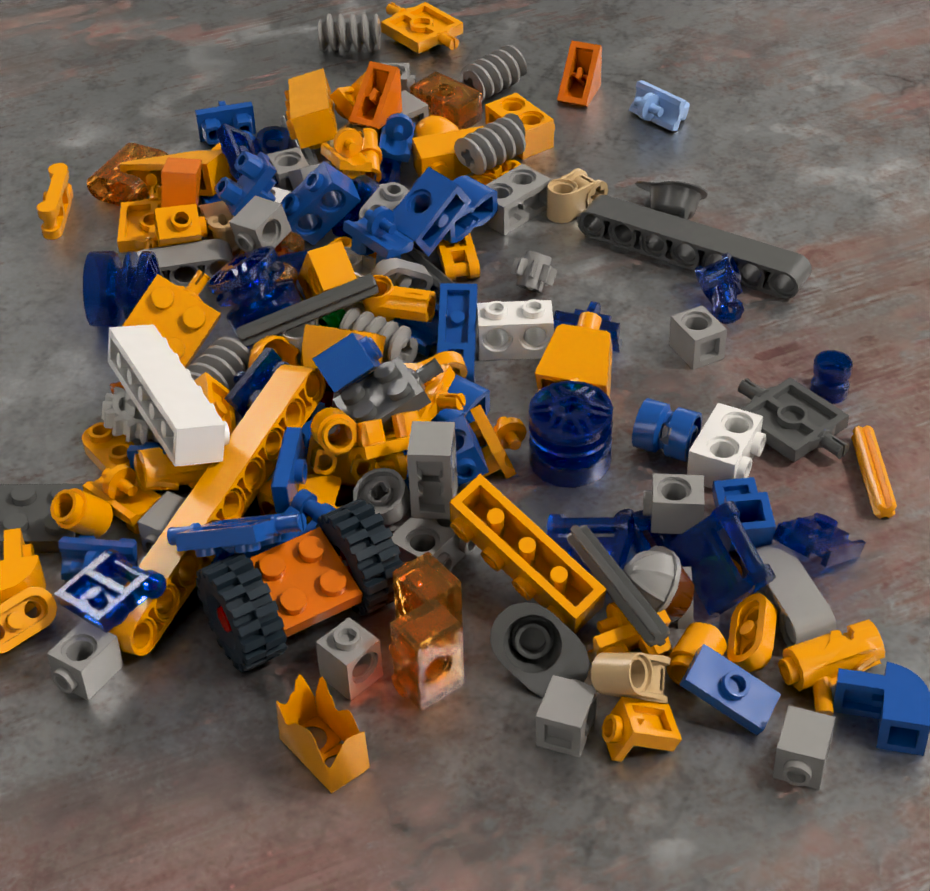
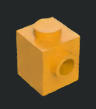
M196 204L154 208V224L158 247L202 241V237H207L205 216H198Z

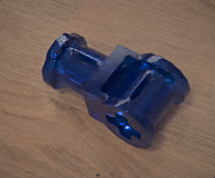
M728 252L723 254L722 259L706 267L701 265L696 267L695 274L703 293L713 305L711 314L720 323L731 324L739 320L744 312L743 303L737 298V295L743 293L740 284L742 278L731 254Z

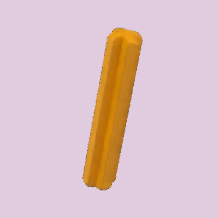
M858 425L852 430L853 435L851 439L873 514L879 519L883 517L891 518L895 515L897 504L875 432L869 425L864 427Z

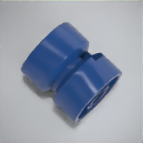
M646 398L636 416L632 433L633 447L653 453L663 449L665 456L688 462L689 450L701 432L702 413L682 407L671 411L670 404Z

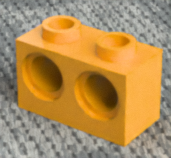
M513 93L485 104V124L492 123L509 113L518 115L523 122L526 133V148L522 154L517 155L522 160L554 147V119L518 93Z
M342 241L307 251L297 277L306 299L357 279Z

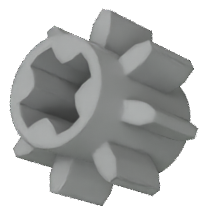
M527 250L524 258L515 257L510 274L516 275L518 278L517 286L541 293L543 286H553L557 269L551 268V257Z

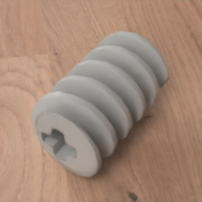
M327 13L325 22L319 19L318 23L320 51L325 52L330 44L331 50L337 52L341 44L343 50L349 52L352 43L356 52H361L364 44L368 52H372L376 44L378 50H380L381 25L378 14H374L372 22H368L366 14H362L360 22H357L354 13H351L349 21L345 22L343 14L339 13L337 21L333 22L331 13Z
M504 45L462 69L460 74L462 89L470 101L479 104L484 99L493 96V94L499 93L502 89H507L510 85L516 84L520 76H524L527 73V65L522 53L516 47Z
M509 113L492 123L486 124L482 128H478L475 132L468 133L465 137L457 139L454 150L458 160L463 166L468 167L472 173L482 175L486 170H492L496 165H501L506 160L514 158L515 155L522 154L526 148V133L523 122L518 115Z
M356 306L346 312L338 328L366 331L386 336L381 364L392 361L398 356L403 363H413L418 352L417 339L411 338L412 332L409 327L405 325L399 327L397 322L392 320L387 322L386 318L382 316L374 317L373 313L369 311L362 312V309Z
M220 337L186 369H189L193 380L207 372L231 391L237 386L238 382L246 377V373H249L250 351L241 342L233 338Z

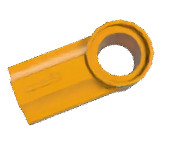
M373 276L379 293L362 300L365 311L373 313L374 317L382 316L386 318L387 322L394 318L432 322L437 301L435 291L393 286L391 279L387 276Z

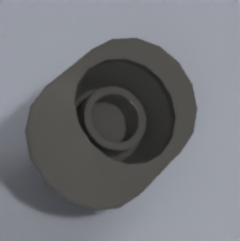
M637 181L635 183L637 187L650 192L651 209L687 220L694 216L699 201L708 196L707 191L702 187L686 182L664 181L655 183Z
M521 602L508 606L498 614L492 624L490 635L493 653L501 664L529 690L540 697H544L553 675L567 679H576L582 682L586 680L590 663L586 647L579 637L550 610L537 603Z

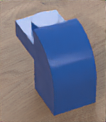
M755 478L713 481L712 494L720 524L718 537L725 552L745 551L772 544L776 530L768 493L758 492Z
M891 662L886 663L884 675L838 668L833 697V711L878 719L876 748L924 756L930 732V691L924 681L911 670Z

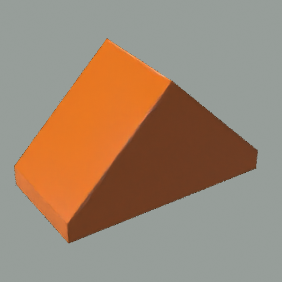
M571 40L557 97L558 102L584 107L589 106L601 86V45Z
M370 61L349 122L379 130L385 125L389 116L402 112L400 69L395 66Z
M167 158L161 171V208L196 204L198 210L202 159Z

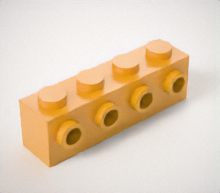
M324 68L288 79L289 90L284 91L287 108L285 112L288 120L286 124L292 140L298 139L301 149L307 147L309 149L321 148V143L333 140L338 133L334 102L329 97L332 92Z
M481 474L449 502L450 521L452 522L450 527L453 532L465 543L471 540L482 550V558L492 569L497 572L502 569L513 579V587L523 598L529 601L533 598L541 606L550 610L575 634L604 607L607 589Z

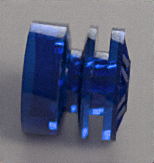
M273 246L261 247L234 258L207 282V288L210 293L219 294L216 297L218 306L227 307L234 305L227 313L226 319L237 337L236 329L238 327L304 301L293 279L277 280L285 271V266L283 262L276 261L278 254Z
M115 251L89 252L85 260L83 272V301L86 318L90 326L118 327L123 313L125 320L129 317L156 275H161L158 259L153 251H142L140 256L135 251H128L123 265L118 253Z
M563 381L552 383L542 388L531 399L528 411L530 433L529 462L533 472L543 481L557 487L576 488L596 482L609 470L612 459L614 407L607 394L600 388L585 382Z

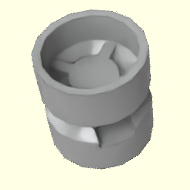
M377 468L365 473L358 480L353 490V500L364 499L367 504L371 503L375 508V514L380 513L384 519L385 528L389 527L392 533L411 517L410 491L398 472L389 468Z

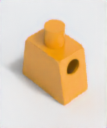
M582 312L577 326L560 324L556 327L535 371L538 390L579 378L586 390L593 393L596 402L609 404L612 340L611 333L599 330L602 318L598 314Z

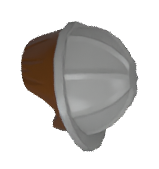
M654 546L647 551L636 554L629 563L624 565L623 571L656 613L666 610L671 620L670 623H673L682 618L687 612L694 596V583L682 568L680 559L675 552L663 546Z

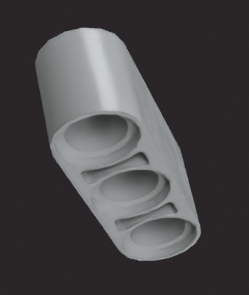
M209 239L143 249L136 252L131 259L133 284L135 289L141 294L145 293L157 274L175 285L187 287L196 271L200 270L203 272V275L205 273L211 278L205 285V287L228 283L236 273L230 244L222 239Z
M782 541L744 551L741 554L742 572L750 589L754 594H763L777 608L776 630L787 647L825 635L831 630H837L836 620L830 606L787 542Z

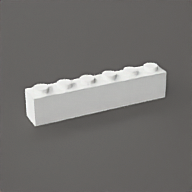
M154 324L109 327L108 363L173 465L176 467L223 462L224 446L228 445L230 441L228 424L218 415L214 404L208 401L202 387L195 383L189 369H185L180 362L178 354L172 351L167 339L162 337Z

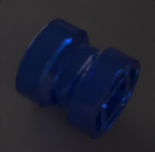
M827 350L817 354L813 363L814 376L811 380L810 390L831 404L844 401L849 394L850 384L848 379L852 374V359L847 354L836 350Z

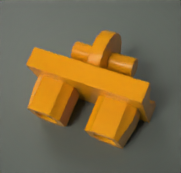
M343 128L334 137V148L327 143H321L320 153L328 161H331V165L351 178L355 187L359 188L361 172H371L372 162L360 152L363 146L361 134L353 128Z
M481 405L470 409L475 421L469 423L476 435L480 447L488 444V446L481 450L489 473L482 476L486 477L500 469L506 479L516 475L517 473L504 449L517 450L521 447V442L527 433L524 423L515 417L507 418L502 416L497 420V424L493 428Z
M417 410L391 415L395 437L385 439L381 419L356 423L358 427V446H354L350 450L352 460L360 458L368 460L385 455V460L375 462V469H393L405 480L408 463L407 455H404L403 451L408 450L412 421H420Z
M310 434L306 457L307 475L323 474L340 477L343 483L356 485L365 473L375 469V462L381 461V456L368 460L363 458L352 460L350 451L341 455L330 454Z
M112 464L103 470L102 476L99 479L88 481L82 485L83 491L108 501L112 507L113 515L124 521L127 528L135 534H140L137 522L162 497L153 490L142 491L138 485L135 471L125 464L117 466Z
M612 602L606 607L607 618L597 622V628L601 634L594 636L593 649L587 651L592 665L593 660L599 653H630L629 651L640 647L641 651L645 654L668 657L673 649L669 637L665 639L666 643L662 646H648L617 605ZM666 610L657 612L664 623L669 626L671 620Z

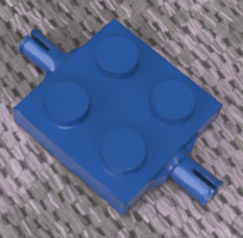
M294 512L217 520L204 525L192 523L190 526L170 527L167 531V540L170 545H177L178 552L195 550L196 557L217 555L222 553V549L234 548L235 553H245L259 550L261 545L281 542V535L284 533L305 531L307 520L303 513L294 514Z

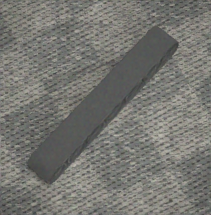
M608 195L597 196L579 215L577 220L579 229L589 238L779 298H793L812 272L809 260L799 253Z

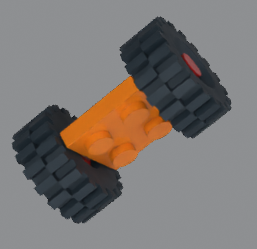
M357 499L318 517L317 522L319 524H316V529L251 558H246L244 553H235L196 572V585L199 588L197 592L203 602L204 614L208 616L210 621L208 624L212 632H215L219 646L224 648L225 655L229 660L232 659L233 666L237 670L240 669V672H246L284 654V651L287 650V645L285 644L287 637L352 607L353 611L356 613L360 612V615L364 616L404 597L403 595L407 593L405 585H408L407 577L403 574V571L406 570L404 562L400 560L398 555L401 552L398 545H394L391 537L393 534L390 528H385L383 517L380 513L375 514V508L371 503L367 504L366 500Z

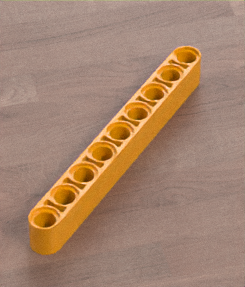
M284 364L275 371L230 435L229 444L224 446L223 462L211 463L104 614L99 627L117 636L121 652L144 656L151 652L196 586V572L210 565L216 556L196 557L195 550L178 552L177 545H170L167 540L168 529L170 527L190 526L192 523L204 525L217 520L242 518L276 467L284 431L287 427H301L302 429L321 401L326 389V380L318 368Z

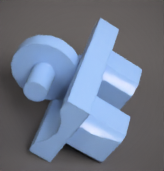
M640 80L636 83V96L630 105L629 111L637 114L639 118L645 121H651L670 131H678L680 121H684L687 117L690 104L678 96Z

